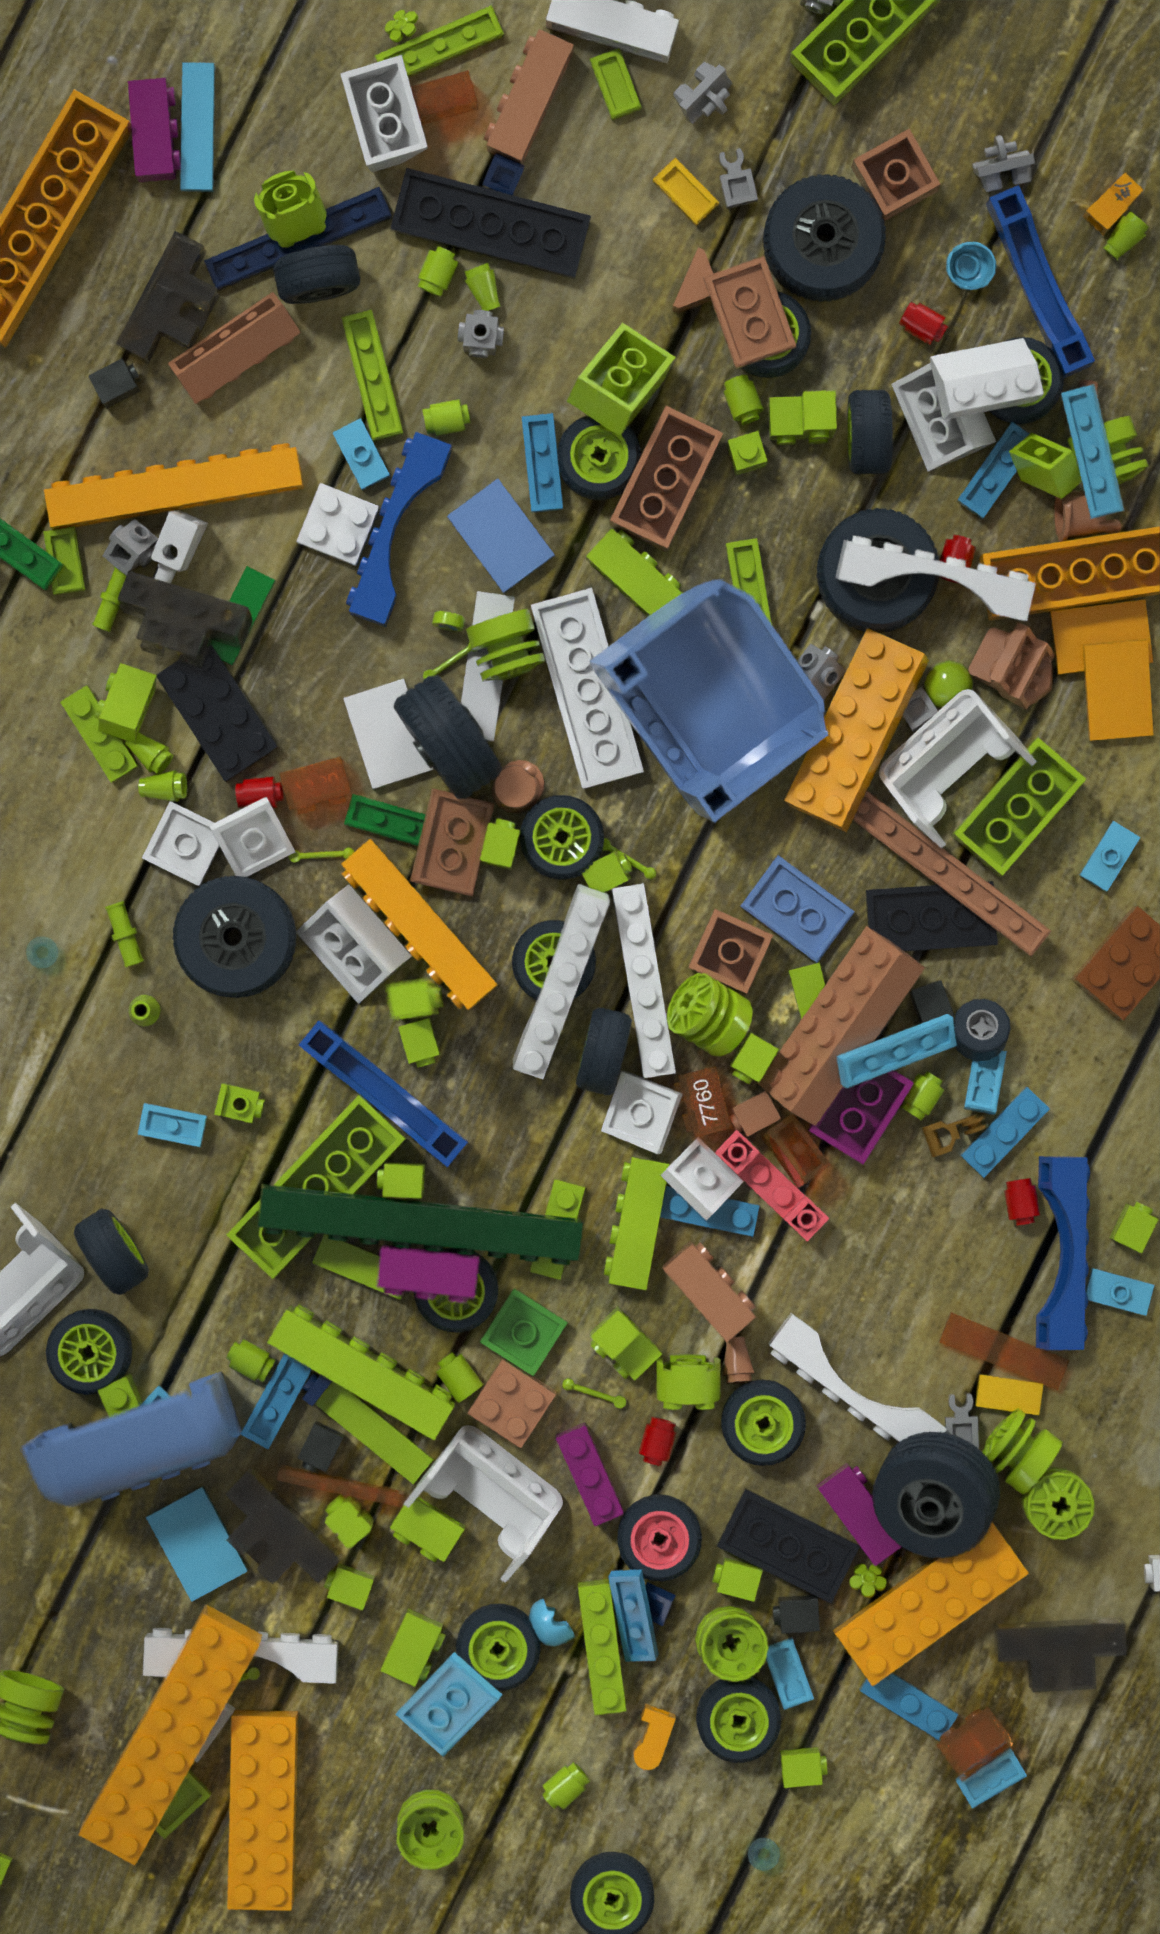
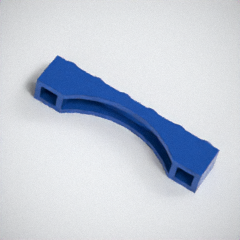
M1017 185L989 197L986 207L1044 341L1056 354L1064 378L1091 367L1095 359L1082 330L1069 310L1055 281L1041 246L1032 214L1020 186Z
M415 432L413 439L407 438L401 456L406 457L402 469L398 467L395 469L390 483L391 486L395 487L391 499L385 497L379 515L384 518L380 528L374 527L368 545L373 546L369 558H362L357 571V575L362 577L357 588L352 586L346 601V605L350 606L349 612L351 615L384 627L387 626L397 600L390 570L391 545L395 530L403 513L412 501L427 487L442 479L452 452L451 444Z
M321 1020L317 1021L299 1043L302 1049L373 1104L446 1167L451 1164L469 1142Z
M1039 1156L1038 1188L1048 1201L1055 1216L1060 1238V1262L1054 1287L1045 1305L1036 1315V1348L1045 1350H1084V1342L1087 1340L1088 1330L1085 1324V1310L1088 1306V1296L1085 1292V1278L1089 1272L1086 1260L1089 1232L1086 1228V1214L1090 1208L1089 1198L1087 1197V1182L1090 1178L1087 1157Z

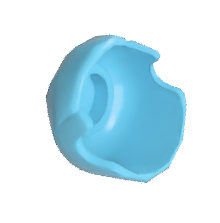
M965 242L955 246L950 251L946 259V273L951 283L961 289L976 290L984 288L996 274V259L992 251L985 245L978 242Z
M540 1599L533 1604L529 1614V1620L539 1641L547 1646L555 1647L575 1638L574 1632L567 1621H554L553 1616L556 1609L554 1607H547L545 1600Z

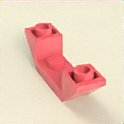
M738 1130L715 1152L721 1160L807 1242L830 1219Z

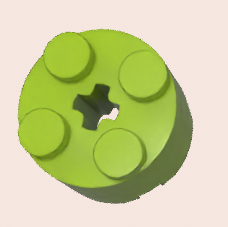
M284 171L273 175L261 185L263 190L260 194L257 195L256 193L254 196L255 206L268 236L272 240L277 241L281 247H290L295 242L322 233L326 228V209L316 183L308 173L303 172L305 176L296 175L295 171Z
M698 1354L670 1355V1362L664 1363L663 1357L657 1359V1400L663 1402V1408L670 1410L682 1409L683 1404H695L696 1409L702 1410L715 1408V1402L721 1399V1360L714 1357V1363L706 1362V1355Z

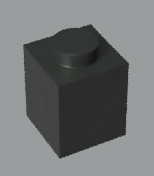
M122 358L89 375L106 409L140 392L136 383L141 381L133 363L127 366Z
M941 980L909 991L921 1024L945 1014L954 1016Z
M316 1421L298 1456V1459L303 1461L301 1466L319 1474L320 1470L327 1472L345 1434Z
M817 1596L778 1597L779 1606H773L774 1625H780L782 1634L820 1631Z

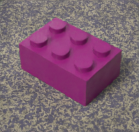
M893 1070L849 1088L843 1086L816 1126L810 1124L807 1130L857 1162L864 1164L914 1082Z
M384 1245L381 1248L377 1287L384 1288L383 1293L402 1296L404 1290L416 1291V1297L435 1299L436 1294L449 1295L448 1301L467 1303L469 1297L474 1298L476 1295L480 1256Z

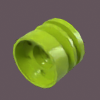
M1124 416L1105 422L1104 427L1117 482L1120 485L1132 480L1137 474L1146 470L1149 465L1146 459L1135 462L1131 461L1132 458L1144 452L1142 447L1126 448L1125 444L1137 436L1131 416ZM1070 437L1067 442L1076 458L1072 437Z
M528 609L503 614L466 629L472 650L487 649L488 651L487 655L476 661L477 666L492 664L493 667L480 673L482 682L490 680L503 681L530 672L534 667L545 662L543 653L528 655L529 651L540 647L539 641L524 642L523 636L535 630Z
M697 973L687 978L672 996L667 1011V1023L669 1029L675 1034L682 1036L689 1042H693L713 1056H723L733 1051L747 1034L752 1021L753 1009L750 1001L731 988H726L721 982L713 979L706 973Z
M1017 1408L995 1427L986 1440L982 1452L990 1462L995 1459L992 1466L995 1468L996 1474L1006 1466L1010 1467L1005 1482L1024 1495L1049 1468L1063 1442L1047 1429L1041 1430L1032 1437L1031 1433L1036 1421L1029 1418L1021 1425L1026 1413Z
M1049 1467L1037 1483L1022 1495L1021 1504L1026 1518L1041 1534L1051 1539L1066 1540L1078 1536L1088 1527L1094 1514V1499L1091 1490L1075 1473L1065 1468ZM1063 1497V1501L1067 1506L1066 1508H1060L1057 1513L1052 1503L1053 1501L1059 1502L1060 1498Z
M734 1606L715 1608L704 1616L697 1627L695 1636L697 1652L710 1672L720 1679L733 1682L746 1680L756 1674L765 1663L768 1652L766 1634L755 1618L744 1609ZM728 1634L736 1638L733 1640L734 1646L728 1647L725 1643V1636Z
M1 1670L0 1698L6 1702H0V1735L21 1743L47 1744L51 1733L46 1729L52 1728L55 1721L42 1712H54L59 1709L64 1688L53 1681L33 1674L14 1670Z
M422 1790L412 1794L402 1804L398 1813L397 1845L401 1855L411 1865L428 1870H436L447 1866L458 1856L463 1846L464 1833L463 1814L459 1804L449 1794L439 1790ZM432 1821H436V1828L430 1827L428 1830L425 1829V1822L430 1824Z

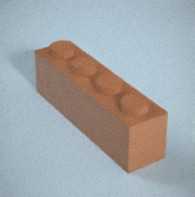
M540 29L535 37L530 35L523 50V54L527 55L522 66L517 64L512 73L510 83L514 85L510 94L504 93L498 104L497 111L500 112V116L496 124L492 122L489 124L485 133L484 140L487 141V152L494 155L495 153L500 154L520 164L524 163L574 53V44Z
M272 292L170 361L168 365L194 403L197 404L201 400L210 398L217 389L226 383L238 379L242 372L254 364L263 362L270 353L279 347L291 343L294 337L301 332L275 293Z

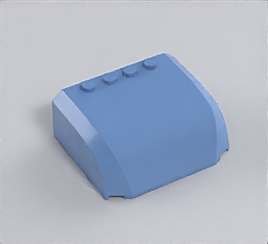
M720 579L705 582L677 596L589 661L595 674L685 801L698 815L712 822L717 821L828 736L823 714L825 711L824 701L754 598Z
M222 1371L189 1383L193 1395L189 1397L186 1391L74 1430L72 1424L68 1423L44 1431L22 1446L36 1484L44 1498L67 1507H75L98 1498L104 1501L120 1495L119 1491L131 1488L132 1491L150 1485L149 1481L160 1477L162 1480H166L179 1475L181 1470L192 1467V1470L211 1464L210 1460L225 1456L237 1441L242 1429Z

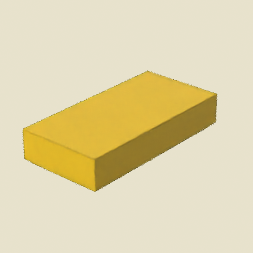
M676 157L652 180L696 227L720 204Z
M979 1374L975 1406L1011 1412L1019 1408L1026 1414L1039 1415L1044 1384Z

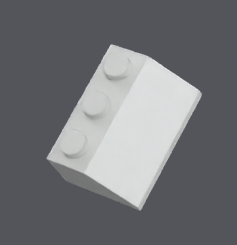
M402 55L341 73L365 163L371 172L401 164L428 149Z
M1023 338L930 356L943 420L1036 402L1044 394L1037 362Z
M931 363L892 383L928 472L971 455L996 442L984 412L943 420Z
M349 884L325 902L296 931L358 1004L412 957Z

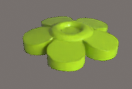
M400 10L394 14V20H390L385 25L386 33L390 34V39L397 43L403 39V35L410 37L416 32L414 23L418 21V15L414 11L406 13L405 10Z
M858 1564L854 1567L855 1576H852L849 1582L852 1589L858 1590L862 1587L861 1594L867 1598L874 1596L875 1589L878 1591L885 1589L887 1582L884 1577H881L882 1568L880 1566L872 1564L869 1570L864 1564Z

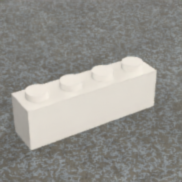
M552 0L546 18V28L668 63L678 30L679 20L675 19L674 14L668 11L657 9L656 12H651L643 9L644 6L630 0H627L625 4L614 0Z

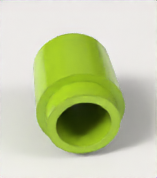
M437 247L436 252L429 250L418 276L420 281L417 287L441 297L443 290L447 291L459 263L453 259L455 254L441 247Z
M746 374L727 380L724 383L726 390L723 393L733 420L741 421L742 425L758 420L760 418L759 413L764 409L754 382L750 381Z
M460 399L430 404V408L423 409L427 434L435 433L436 436L465 431V424L471 423L468 405H461Z
M928 1071L924 1076L919 1073L913 1080V1086L900 1106L921 1121L925 1115L929 1116L945 1091L940 1087L943 1081Z
M245 1339L242 1340L241 1344L234 1342L226 1356V1359L231 1361L228 1366L229 1368L253 1381L258 1379L262 1382L265 1381L276 1361L269 1356V1352Z
M575 1762L569 1766L564 1765L543 1784L545 1792L542 1796L554 1809L559 1806L564 1810L587 1789L586 1785L590 1782V1779Z

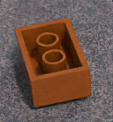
M1139 906L1132 907L1071 978L1073 982L1119 1021L1125 1020L1160 979V924Z

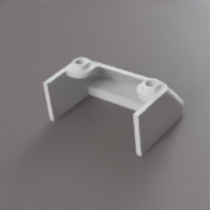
M967 689L954 696L882 763L879 769V777L912 822L940 848H943L946 843L934 829L933 825L946 812L947 804L941 796L944 791L987 752L995 760L1006 759L1017 751L1031 766L1037 761L982 698L973 690Z
M16 1203L11 1208L24 1225L18 1230L15 1241L22 1251L0 1271V1356L9 1352L84 1277V1269L74 1256L41 1222Z
M466 1425L452 1438L404 1503L409 1508L423 1490L437 1499L448 1497L454 1490L503 1528L498 1536V1544L502 1551L513 1559L501 1577V1580L506 1583L531 1554L561 1509L563 1500L560 1493L553 1486L478 1428Z

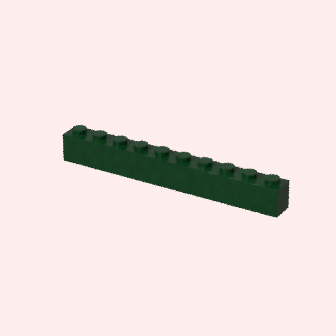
M262 1184L257 1221L258 1227H264L263 1232L270 1234H283L284 1229L296 1231V1236L314 1238L315 1233L328 1234V1239L335 1241H347V1236L359 1237L361 1243L373 1245L379 1244V1240L392 1241V1246L400 1248H411V1243L424 1244V1249L430 1251H443V1247L456 1248V1253L474 1255L475 1250L488 1251L487 1256L507 1258V1253L520 1255V1260L537 1262L539 1257L551 1258V1263L570 1265V1260L579 1261L583 1222L580 1218Z

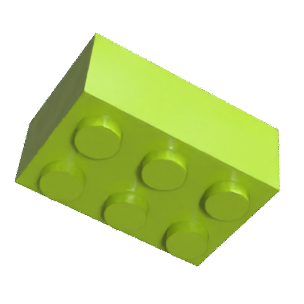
M622 322L577 378L567 402L618 436H621L663 383L676 357Z

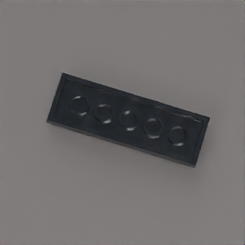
M406 168L390 230L391 232L575 279L591 216Z

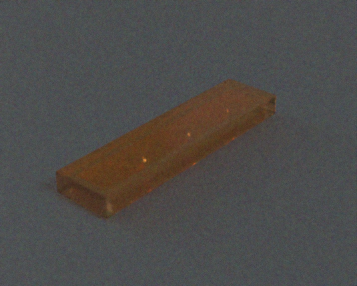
M952 1312L949 1314L939 1339L940 1343L1056 1390L1059 1389L1070 1361Z
M285 1465L280 1467L277 1481L398 1507L403 1506L406 1494L402 1490L322 1473L317 1474L312 1471Z

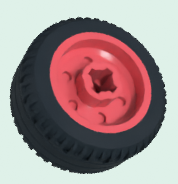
M650 1495L636 1501L626 1510L618 1527V1548L623 1561L630 1570H642L644 1579L651 1581H668L683 1575L693 1566L701 1550L702 1534L696 1515L683 1501L669 1495ZM657 1532L665 1536L663 1543L654 1540Z

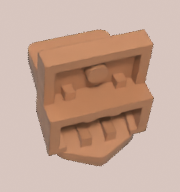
M1017 623L1014 630L1009 633L993 627L986 633L968 671L974 679L997 690L1003 698L1027 710L1029 705L1036 703L1052 690V661L1055 653L1047 642L1037 639L1026 625Z

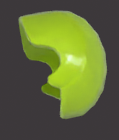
M947 660L939 662L931 668L926 676L924 687L934 706L941 709L959 692L967 689L973 690V680L968 669L962 663Z

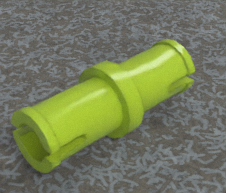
M114 566V571L106 591L101 592L100 598L103 599L92 623L93 626L111 632L120 606L124 607L125 600L123 598L131 576H133L132 572L126 576Z
M121 901L106 906L105 910H107L114 931L112 935L113 941L117 940L124 966L128 967L143 962L144 959L135 937L137 933L136 928H132L124 905L125 902Z

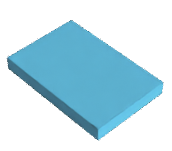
M203 1486L146 1517L191 1602L248 1572L245 1562Z
M453 1652L395 1715L444 1757L490 1710L502 1694Z

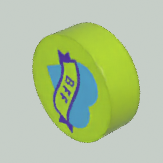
M436 611L433 616L432 625L440 629L460 632L463 631L465 618L451 612Z

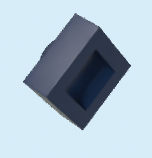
M495 153L483 185L498 192L513 195L525 165Z
M313 1374L302 1388L307 1392L302 1399L313 1406L332 1381L323 1375L318 1377L316 1374Z
M647 1582L645 1587L652 1622L663 1626L676 1595Z

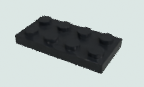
M209 640L156 674L157 679L225 782L279 748L275 739Z
M989 881L988 883L994 887V882ZM938 885L865 890L868 927L893 942L903 951L998 945L997 931Z
M744 1488L717 1543V1547L831 1604L860 1547L859 1544L747 1488Z

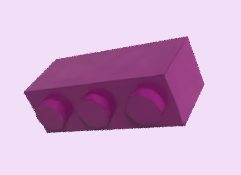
M166 78L128 81L135 176L138 182L176 179V170L181 169L180 151L174 150L173 138H179L177 118H171V107L176 106L174 87H169Z
M581 1423L557 1434L556 1440L594 1527L624 1514V1509L586 1423Z
M846 1463L816 1486L868 1558L876 1566L902 1546L894 1541L878 1522L874 1512L875 1509L873 1508V1495H870L864 1486L868 1482L858 1466L851 1469L848 1463Z

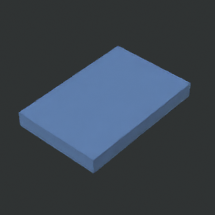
M498 478L447 515L449 521L503 593L507 592L555 556Z
M779 855L740 906L816 963H818L855 912Z

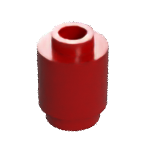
M910 302L899 321V324L905 327V332L929 345L934 340L939 343L948 328L944 324L945 316L921 303L917 305Z
M953 535L952 539H946L940 562L946 563L947 557L965 560V567L971 568L976 547L971 545L972 539L960 535ZM941 575L939 576L940 579H943L945 581L960 584L954 581L953 579Z
M274 776L244 779L243 783H236V801L239 809L245 808L265 797L268 798L272 808H278V802L283 801L282 783H276Z
M1031 1178L1006 1182L1007 1190H1004L1009 1221L1015 1220L1016 1226L1035 1223L1034 1217L1041 1216L1036 1185L1032 1186Z
M651 1417L650 1424L646 1423L638 1452L644 1456V1462L661 1466L662 1461L669 1462L677 1434L674 1431L676 1423L658 1417Z

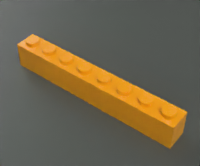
M289 443L271 446V451L259 453L258 449L243 450L239 452V457L227 458V454L209 456V462L196 464L195 459L177 462V467L165 469L164 465H153L146 467V472L133 474V470H123L115 472L114 478L103 480L101 475H94L82 478L83 483L70 485V481L51 483L52 488L44 489L50 528L55 530L74 526L81 527L304 489L298 450L296 447L290 448Z

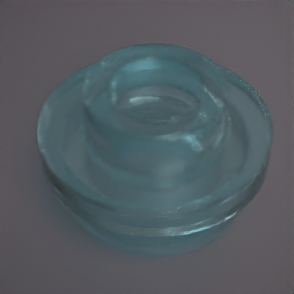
M36 937L29 942L26 956L33 966L48 968L58 958V947L48 937ZM42 946L48 949V955L44 959L39 958L37 955V950Z
M759 1838L751 1843L748 1849V1859L754 1868L767 1871L777 1865L780 1851L773 1840ZM762 1848L768 1849L770 1852L766 1859L758 1857V1851Z

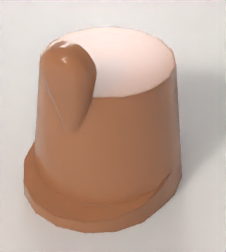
M1073 490L1062 499L1055 496L1054 522L1059 542L1067 541V538L1096 535L1103 532L1109 534L1120 532L1121 523L1117 519L1106 520V515L1091 519L1085 491Z
M517 760L508 763L502 768L500 775L492 782L491 791L494 801L499 808L508 813L519 814L527 812L537 803L543 793V775L538 767L529 761Z

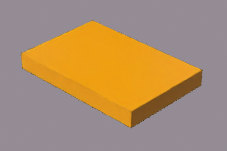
M1146 599L1050 611L1057 675L1084 672V644L1147 639L1149 664L1153 663Z
M1148 640L1084 644L1083 657L1088 739L1093 741L1153 736Z

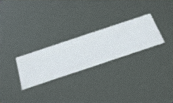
M477 591L472 626L513 612L515 597ZM481 649L468 653L461 704L466 706L483 730L485 740L494 741L503 681L490 680L482 682L480 673L493 667L492 664L477 666L476 661L488 654L487 649Z

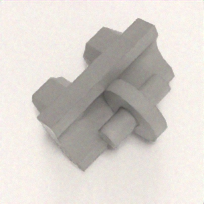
M703 62L694 74L700 84L694 90L686 84H681L673 93L685 118L692 124L702 114L709 117L716 110L721 115H724L728 110L723 101L730 95L727 89L732 85V82L726 75V69L720 64L715 68L707 62Z
M999 135L994 137L995 146L984 148L986 158L996 155L997 157L972 163L974 173L980 178L984 190L989 192L1002 188L1000 172L1006 170L1011 171L1014 184L1030 182L1031 164H1035L1033 154H1030L1028 150L1007 155L1008 152L1017 150L1016 142L1004 144L1002 136Z

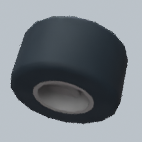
M973 999L963 1004L956 1012L954 1019V1031L957 1040L955 1048L964 1057L974 1061H988L998 1056L1005 1048L1011 1030L1010 1019L1004 1008L996 1002L987 999Z

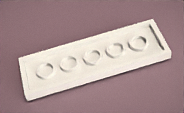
M592 588L532 604L531 609L582 790L643 773L644 770L631 724L595 674L589 662L609 647Z

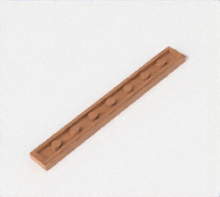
M866 791L852 821L1032 957L1051 933V930L946 850L940 848L933 840L874 795Z

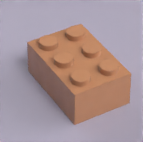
M690 1241L662 1265L663 1270L721 1337L728 1342L756 1318L752 1312L756 1306L743 1291L737 1294L731 1288L735 1282L722 1267L716 1270L712 1266L710 1261L714 1258L701 1242L695 1246Z

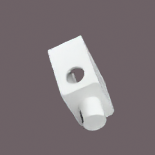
M180 510L168 513L151 559L159 562L152 577L154 580L170 586L176 571L187 570L208 523ZM172 545L178 550L177 557L171 554L170 549Z

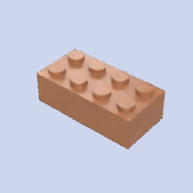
M665 406L610 519V526L623 530L625 533L667 553L722 440L723 433Z

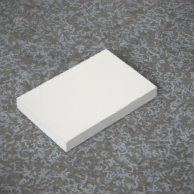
M404 679L343 698L372 789L433 770V767L429 768L413 745L414 738L393 708L396 699L402 694L405 695L406 691H408Z

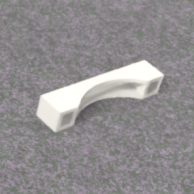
M853 536L852 542L847 540L843 542L835 577L837 579L871 586L883 579L901 574L927 573L941 575L967 587L983 601L991 613L1027 621L1036 584L1027 581L1028 574L1010 571L1009 576L996 574V567L978 564L977 570L965 567V560L947 557L946 563L934 560V553L916 550L915 556L902 553V546L884 543L883 549L871 546V539Z
M644 883L613 888L612 893L643 1077L649 1078L673 1074L676 1071Z
M578 884L547 976L513 1058L514 1070L544 1079L608 908V894Z
M792 1313L789 1314L768 1343L774 1348L770 1354L785 1365L789 1360L799 1367L796 1372L798 1375L811 1384L814 1380L820 1382L825 1386L822 1390L825 1395L836 1403L840 1398L851 1405L847 1411L862 1422L867 1417L876 1424L873 1430L888 1441L891 1437L901 1442V1440L917 1433L921 1434L922 1432L929 1431L944 1433L947 1430L944 1425L919 1407L901 1408L883 1405L869 1400L852 1390L838 1377L830 1366L823 1352L817 1331Z
M153 1628V1633H147L144 1639L143 1676L165 1677L192 1629H186L185 1634H172V1629ZM258 1632L262 1634V1638L254 1656L276 1662L291 1671L302 1682L336 1683L339 1640H332V1636L327 1634H314L312 1639H300V1634L281 1633V1638H269L268 1633Z

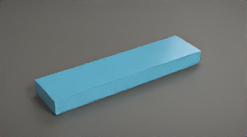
M182 62L181 191L213 192L214 63Z
M1095 385L1061 393L1091 519L1124 511Z
M945 1014L836 1056L841 1085L849 1088L956 1047L957 1040L953 1017Z

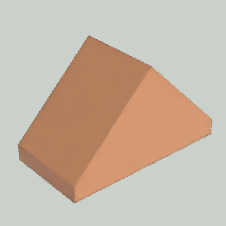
M698 247L673 304L672 311L679 314L711 301L704 277L713 274L704 249Z

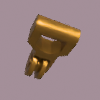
M978 1114L949 1124L941 1120L922 1127L932 1158L952 1151L956 1139L961 1138L957 1128L958 1124H961L962 1127H968V1130L964 1131L965 1135L988 1128V1123L982 1124L981 1122L986 1119L985 1115L978 1116ZM942 1127L949 1130L952 1137L950 1144L944 1147L941 1146L936 1129Z

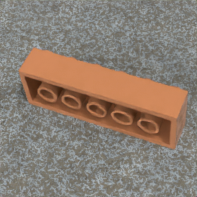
M866 926L770 1064L761 1081L757 1084L791 1113L816 1126L843 1087L840 1081L836 1056L874 1042L925 967L893 942Z

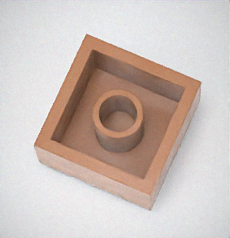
M910 129L853 159L851 166L861 186L866 192L871 194V198H874L876 204L880 207L879 211L882 212L884 221L937 193L941 185Z
M714 909L688 968L698 973H706L722 984L747 994L773 935Z
M502 1358L467 1414L519 1448H522L556 1396V1391L507 1359Z

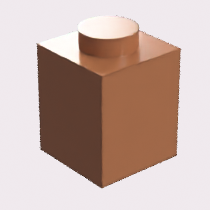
M765 1090L732 1107L731 1109L734 1114L729 1116L734 1128L739 1132L744 1131L747 1137L781 1119Z

